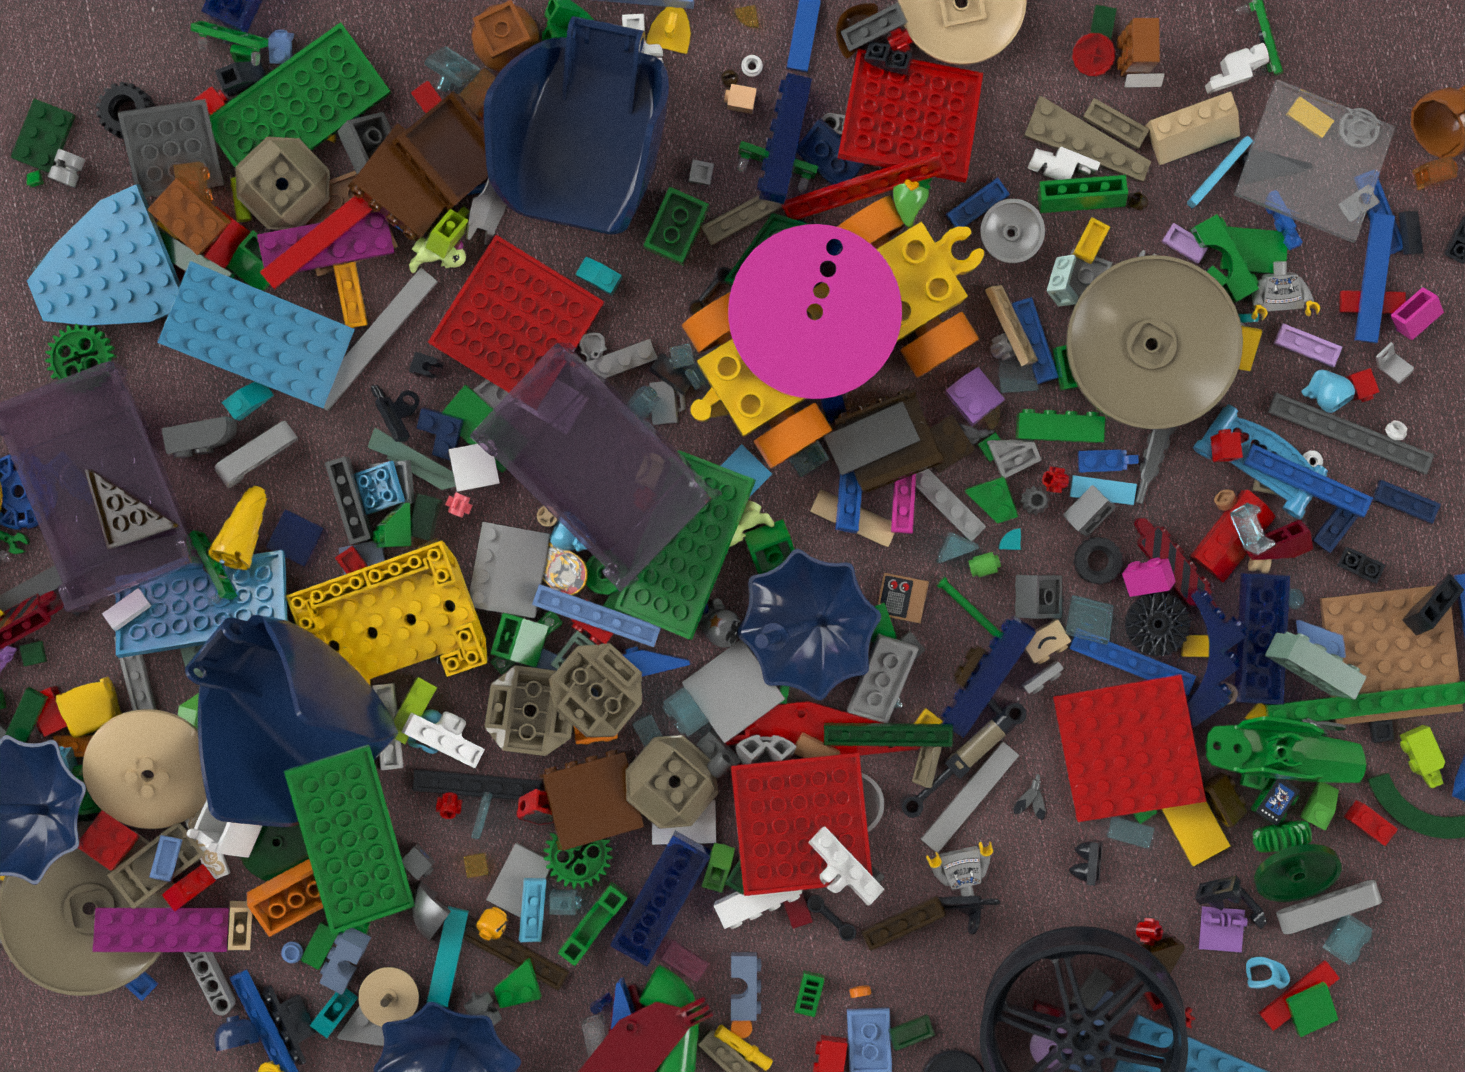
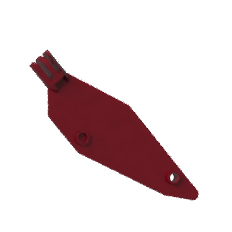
M704 996L683 1007L656 1001L620 1019L578 1072H654L690 1027L714 1016L712 1011H708L710 1006L708 1003H704L706 1001Z

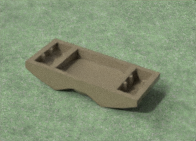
M181 823L172 825L161 834L183 840L172 880L184 873L205 855L193 838L187 836V831ZM161 835L107 875L133 909L143 904L170 883L149 878Z

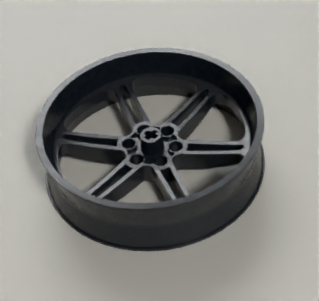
M1069 926L1043 932L1014 949L1003 960L990 981L985 996L980 1025V1052L986 1072H1012L1002 1057L996 1039L995 1025L998 1022H1006L1034 1035L1054 1041L1057 1044L1028 1072H1042L1056 1059L1059 1062L1047 1072H1062L1072 1064L1080 1066L1082 1072H1103L1101 1059L1106 1057L1129 1063L1158 1067L1161 1070L1160 1072H1185L1188 1035L1186 1015L1179 989L1168 970L1156 956L1136 941L1122 934L1089 926ZM1092 954L1120 960L1131 965L1135 969V975L1099 1008L1089 1010L1084 1005L1071 963V959L1076 955ZM1060 958L1065 960L1077 1003L1070 1004L1060 966ZM1041 959H1050L1055 966L1066 1015L1063 1017H1056L1014 1005L1007 1000V994L1013 983L1028 967ZM1143 981L1140 987L1109 1016L1108 1012L1139 982ZM1145 992H1153L1166 1009L1172 1026L1173 1041L1170 1046L1162 1048L1114 1034L1109 1030ZM1006 1012L1012 1013V1014L1017 1015V1016H1019V1017L1013 1016V1015L1008 1014V1013H1006ZM1081 1014L1083 1017L1081 1019H1074L1072 1015ZM1028 1020H1031V1021H1034V1022H1037V1023H1040V1024L1049 1026V1027H1051V1028H1048V1027H1045V1026H1042V1025H1039V1024L1030 1022V1021H1028ZM1096 1020H1102L1104 1024L1098 1026L1095 1025L1093 1022ZM1064 1028L1067 1032L1059 1033L1057 1029ZM1106 1040L1110 1044L1102 1046L1099 1042ZM1065 1048H1069L1073 1052L1067 1054L1064 1053L1062 1050ZM1092 1055L1094 1058L1092 1060H1087L1084 1058V1056Z

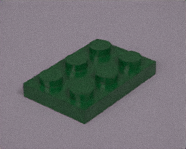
M33 98L10 158L49 173L51 167L56 165L54 159L58 149L63 150L76 115Z

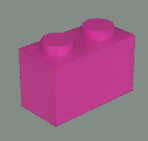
M1422 287L1391 314L1397 331L1413 340L1442 315L1444 311L1438 296Z
M1153 558L1145 563L1135 561L1128 564V567L1122 573L1130 597L1168 591L1176 582L1168 558L1162 560L1160 558Z

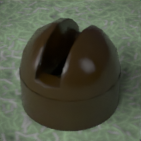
M730 69L724 71L721 76L722 84L727 88H731V84L737 85L738 74ZM735 75V77L729 78L727 80H725L724 78L727 76Z
M1136 192L1131 196L1129 205L1135 210L1142 211L1144 207L1148 206V198L1141 192Z

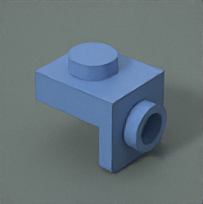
M275 30L268 38L270 63L283 64L292 57L294 33H287V30Z

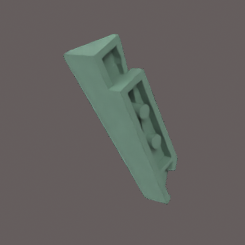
M377 428L373 430L368 448L388 455L387 459L393 462L411 460L412 473L441 490L456 487L453 471L405 443L395 442L392 436Z

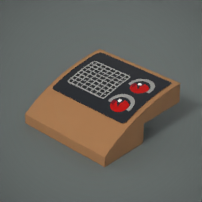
M884 573L878 604L885 603L891 618L921 623L929 582Z

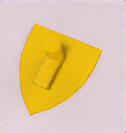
M675 7L665 8L652 23L646 43L649 45L659 44L663 49L687 54L691 32L685 10Z

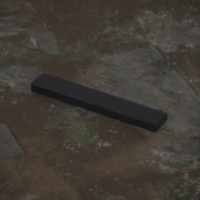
M414 769L412 791L451 792L456 795L519 800L520 797L535 789L541 790L542 780Z

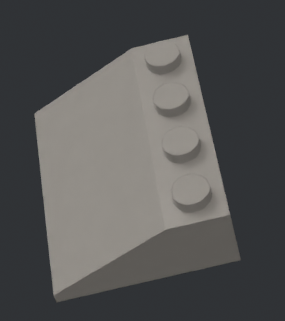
M482 522L469 593L474 608L535 618L537 606L532 605L539 584H542L551 534Z

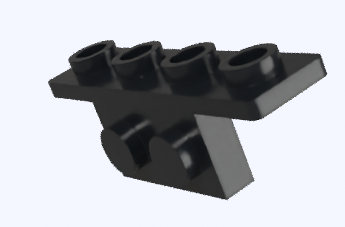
M271 985L262 987L264 991L262 993L263 999L267 1005L270 1004L273 1011L271 1012L272 1019L281 1028L280 1036L283 1042L288 1044L290 1048L289 1054L293 1062H296L297 1065L305 1064L306 1060L298 1043L317 1032L310 1026L312 1021L300 995L297 994L279 1003Z

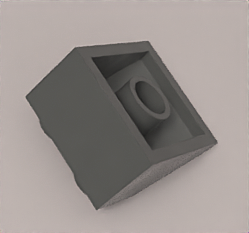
M1016 575L1015 618H1062V575Z

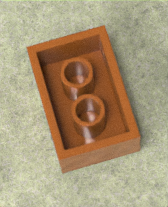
M1133 18L1126 25L1121 36H1118L1117 48L1121 49V57H1118L1117 69L1121 70V77H1127V74H1149L1160 62L1159 18Z
M182 176L177 177L147 209L196 255L203 253L231 223L223 213Z

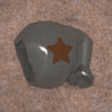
M718 598L712 600L711 606L703 612L699 621V626L706 638L713 645L725 648L735 644L738 638V628L742 624L737 614L729 609L725 610L724 604Z

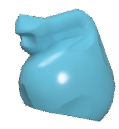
M1327 370L1316 371L1309 385L1301 391L1305 397H1310V399L1316 398L1317 404L1321 409L1329 413L1335 412L1350 402L1355 395L1354 385L1350 380Z
M562 513L550 536L552 545L560 550L571 551L576 549L577 552L593 548L594 542L583 524L572 515Z

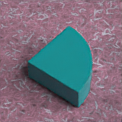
M1021 528L1013 529L1006 533L1001 539L998 549L1021 550Z

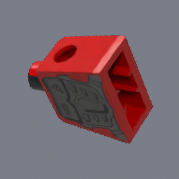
M535 789L520 797L517 810L518 819L538 825L554 823L551 810H548L550 806L546 792Z

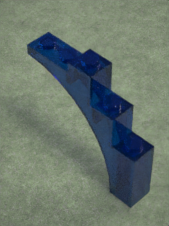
M1200 588L1193 591L1191 597L1198 606L1207 627L1209 660L1200 686L1191 698L1187 700L1192 729L1231 702L1232 691L1226 683L1222 684L1221 681L1239 669L1238 662L1240 660L1233 651L1229 652L1228 649L1244 639L1247 634L1245 631L1247 627L1241 619L1236 620L1232 616L1226 621L1224 619L1226 615L1220 607L1216 608L1211 603L1213 599L1206 590L1202 591Z

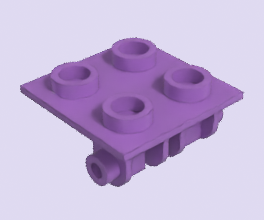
M1202 906L1199 949L1242 952L1243 928L1247 926V918H1244L1245 910L1223 908L1221 911L1214 907Z

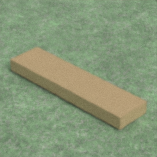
M992 286L986 289V294L1021 366L1037 362L1038 359L1003 286Z

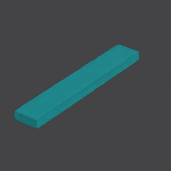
M448 906V909L451 912L444 921L427 1003L438 1002L446 1007L449 1006L469 914L468 910Z

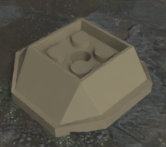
M266 137L236 166L237 198L267 229L284 230L304 226L329 202L330 170L300 138ZM281 177L288 181V188L286 190H280L277 187V180Z
M610 643L576 647L549 679L554 709L586 737L616 736L642 704V672ZM591 687L597 690V697L591 694Z
M514 665L491 683L484 727L503 751L546 756L571 738L572 724L554 709L549 679L556 670ZM529 704L536 707V712L533 715H526L524 713V708Z
M683 735L653 737L626 769V801L658 829L692 826L719 793L717 779L710 773L707 767L710 759ZM671 776H675L678 781L674 788L668 782Z

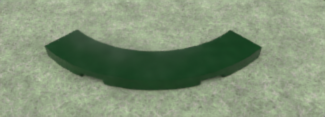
M1387 772L1367 779L1376 800L1400 824L1430 837L1442 839L1465 838V814L1459 816H1435L1417 809L1398 792Z

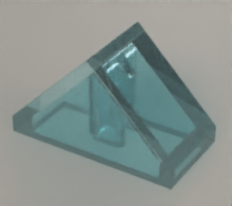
M819 441L790 459V462L799 476L803 477L830 458Z
M948 532L936 561L937 563L945 562L979 549V545L952 532Z

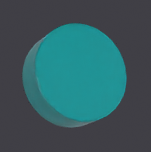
M1252 313L1238 314L1240 323L1258 322L1259 313H1257L1258 317L1255 320L1251 317Z

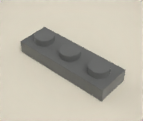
M897 2L841 31L848 50L852 52L907 24L908 21L900 3Z

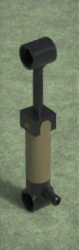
M992 697L987 699L986 704L996 716L956 752H952L943 761L948 768L933 780L931 788L926 787L918 795L907 794L901 799L900 806L904 814L911 818L918 817L923 811V801L949 777L955 774L959 779L962 778L974 763L1015 726L1026 719L1027 713L1024 706L1018 702H1009L1002 709ZM1017 707L1020 713L1017 718L1013 719L1009 713L1012 708ZM909 801L917 802L915 810L909 811L906 809Z

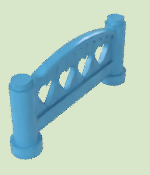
M1227 404L1226 407H1223L1204 437L1195 443L1193 449L1201 456L1211 459L1210 437L1218 434L1219 430L1231 429V432H1233L1234 428H1239L1241 433L1248 434L1249 439L1241 443L1243 458L1231 461L1230 463L1285 499L1287 502L1282 509L1290 516L1301 520L1306 513L1304 509L1313 496L1243 465L1250 450L1251 441L1257 440L1259 445L1266 447L1267 451L1275 452L1277 455L1327 477L1328 470L1321 465L1312 467L1285 439L1259 424L1237 417L1238 410L1232 405Z

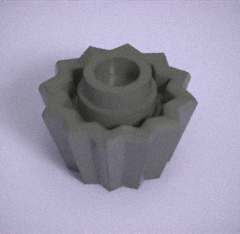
M1033 486L1032 488H1026V491L1022 493L1020 501L1023 504L1022 509L1027 510L1028 514L1033 513L1037 515L1038 513H1044L1045 508L1049 507L1048 502L1050 499L1047 497L1048 492L1043 491L1042 487L1037 488Z

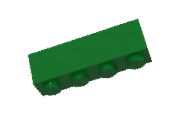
M1126 175L1040 181L1037 194L1040 213L1125 207L1128 197Z
M1023 409L1022 413H1018L1016 417V439L1104 442L1105 416H1099V412H1086V416L1078 415V411H1065V415L1057 414L1056 410H1044V414L1035 413V409Z

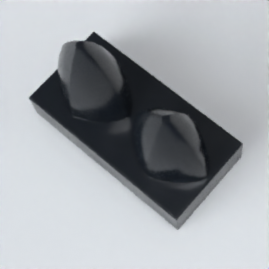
M1093 840L1091 842H1084L1075 848L1076 853L1083 859L1088 860V863L1076 864L1069 868V871L1076 878L1087 882L1086 885L1096 886L1100 883L1103 841Z
M1235 875L1200 883L1195 899L1199 905L1208 903L1222 911L1224 908L1223 899L1237 904L1240 902L1239 886L1241 881Z

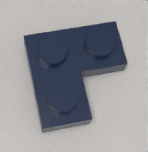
M421 408L417 429L436 434L432 455L450 460L448 450L457 448L464 419L429 408Z

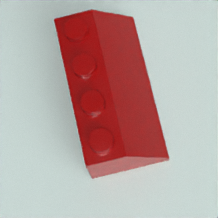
M216 206L231 223L200 255L225 269L238 246L251 232ZM173 264L181 284L186 271Z
M1241 490L1237 495L1235 505L1222 514L1189 557L1220 582L1224 583L1247 554L1242 548V544L1260 537L1276 516L1252 492Z

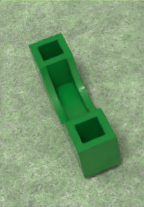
M1216 214L1193 227L1190 231L1200 248L1216 249L1226 258L1228 263L1227 278L1229 280L1222 287L1230 296L1232 302L1235 303L1257 291L1259 283L1256 276L1249 272L1246 258L1239 254L1236 248L1238 247L1236 240L1233 236H1229L1226 231V222Z
M612 881L560 947L558 954L573 966H576L604 926L628 899L629 894Z

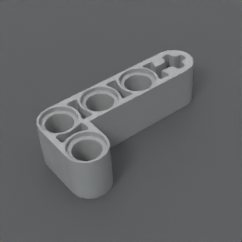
M282 421L216 464L215 471L226 487L231 488L239 483L246 473L293 444L298 437L288 423Z

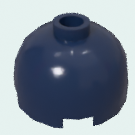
M239 1015L226 1018L227 1022L217 1028L214 1036L216 1052L259 1042L255 1025L248 1019H240Z

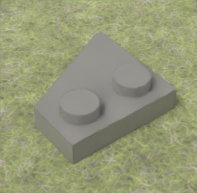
M1033 440L987 441L1001 477H1009L1041 461Z
M360 1005L337 1037L341 1040L384 1045L382 1027L369 1021L363 1014Z

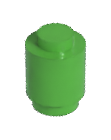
M993 552L975 556L972 560L968 561L972 576H978V578L997 573V568L1001 567L998 555L994 556Z

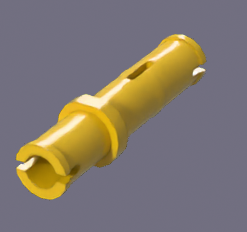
M722 1024L718 1026L714 1033L716 1038L745 1056V1060L748 1062L752 1061L764 1071L770 1068L773 1059L760 1052L757 1046L750 1045Z

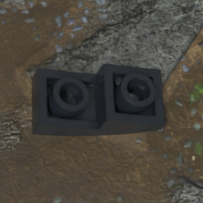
M869 42L864 61L883 70L907 75L912 61V53L891 50L890 44Z
M1464 215L1444 252V255L1462 264L1465 263Z
M1346 546L1337 566L1377 585L1386 564L1369 558L1365 554Z

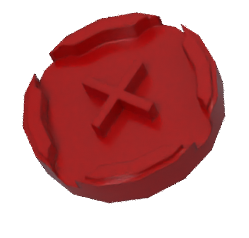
M1089 33L1083 35L1073 47L1072 59L1074 66L1081 73L1087 76H1099L1111 68L1116 51L1108 37L1100 33Z

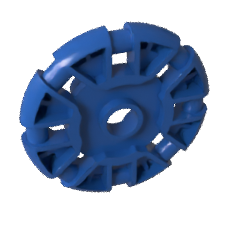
M19 453L16 456L10 454L0 458V472L4 474L0 479L3 494L1 510L2 507L8 510L5 514L0 510V525L15 530H21L22 527L30 529L40 525L48 519L47 515L50 511H54L58 502L59 491H56V483H58L56 476L47 467V464L44 465L40 458L31 454ZM19 464L20 470L14 471V465ZM34 468L39 471L36 476L30 473ZM47 484L48 492L43 493L42 485ZM19 485L24 489V494L21 497H17L14 493L15 488ZM38 503L43 506L40 511L35 509ZM19 513H25V519H20Z

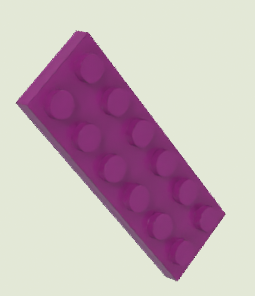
M380 212L368 214L298 272L394 254L386 217ZM320 223L258 234L257 238L264 268Z
M95 908L92 952H227L229 908H179L175 912L172 908Z

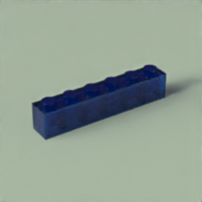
M787 73L786 79H781L778 92L782 93L781 100H776L774 112H778L776 119L772 118L770 126L773 136L772 139L768 138L765 151H769L768 158H763L761 170L765 171L764 177H759L756 189L760 191L759 199L780 204L785 202L812 78Z
M1014 615L1011 619L1007 618L1000 628L1003 631L999 637H993L989 644L990 650L988 653L983 654L977 663L979 666L975 672L972 671L964 688H959L953 696L955 701L951 707L947 705L941 714L943 717L942 724H953V731L963 738L1036 634L1035 628Z

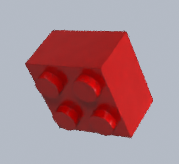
M102 810L80 838L78 849L112 872L121 864L140 836Z

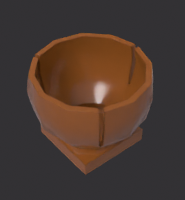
M512 0L489 6L480 15L472 18L475 23L471 34L474 52L482 63L491 70L501 72L512 59L541 42L536 21L527 10L514 5Z
M1465 85L1459 89L1447 87L1425 94L1411 111V127L1416 140L1428 153L1441 159L1463 154L1465 152Z

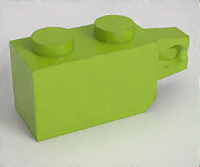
M462 207L457 213L450 209L431 231L425 248L444 259L464 235L469 220L467 218L470 210Z
M1421 725L1400 734L1399 736L1402 740L1400 746L1410 758L1408 763L1411 770L1421 775L1429 788H1435L1443 784L1440 769L1444 767L1445 760L1431 728Z

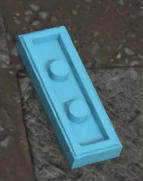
M1072 476L1069 497L1080 498L1090 486L1094 485L1113 503L1134 505L1137 484Z
M524 878L519 931L520 942H541L546 891L545 878Z

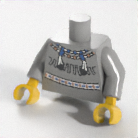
M1287 261L1273 262L1274 274H1264L1262 279L1258 281L1259 284L1257 286L1259 289L1251 294L1253 309H1255L1251 317L1254 320L1258 317L1257 313H1260L1262 320H1264L1268 314L1267 311L1304 308V305L1307 306L1305 310L1306 316L1311 315L1310 308L1315 309L1316 314L1320 310L1319 304L1314 302L1311 291L1302 277H1299L1296 273L1287 272Z
M979 842V848L972 846L941 854L935 852L936 857L934 859H930L929 856H926L934 876L943 885L950 886L952 890L960 888L961 896H974L972 885L980 884L981 878L986 875L993 848L991 842H989L987 847H983L982 842Z

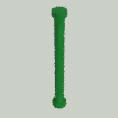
M946 577L942 578L936 586L946 591L1008 649L1010 655H1013L1020 646L1017 643H1012L950 585Z

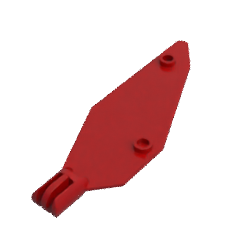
M810 701L778 704L726 742V745L739 744L744 739L755 735H760V737L776 735L789 740L795 745L802 732L824 743V723L882 722ZM829 745L839 750L840 754L859 752L860 755L918 750L921 748L919 746Z

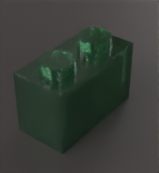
M423 494L417 495L411 519L412 537L425 540L433 539L442 499Z

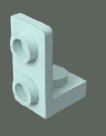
M1075 255L1061 256L1055 260L1047 293L1057 306L1073 305L1078 301V295L1069 285L1076 262Z

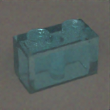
M685 686L663 701L665 706L662 708L669 717L673 716L677 721L675 726L682 735L686 733L687 736H690L709 722Z
M1350 914L1343 916L1322 948L1348 965H1351L1352 962L1358 959L1363 944L1370 940L1373 929Z

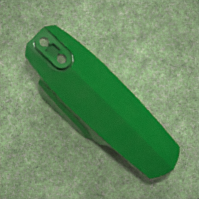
M1263 716L1244 720L1239 725L1214 726L1207 733L1205 745L1207 751L1206 758L1211 765L1241 774L1295 781L1360 783L1366 770V758L1361 744L1321 736L1324 734V729L1318 728L1311 723ZM1213 744L1220 746V749L1215 750ZM1234 746L1237 748V753L1233 749Z

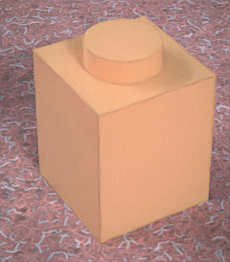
M731 84V88L726 90L724 102L728 103L727 109L753 114L757 88Z

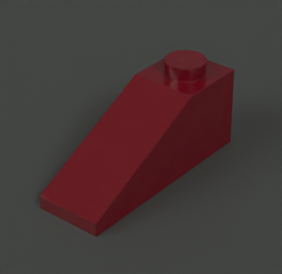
M1297 520L1243 543L1242 548L1251 560L1295 558L1313 550L1310 530L1302 520Z

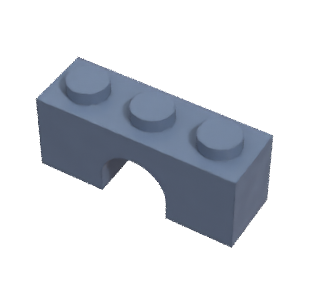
M354 928L347 929L344 933L339 932L334 941L337 946L336 948L332 947L327 956L330 961L329 963L325 962L320 971L323 975L320 984L342 995L357 967L349 962L357 965L371 937Z
M731 952V978H741L748 985L746 991L742 994H731V1021H757V1014H761V1001H757V993H761V980H757V971H761V958H757V952Z

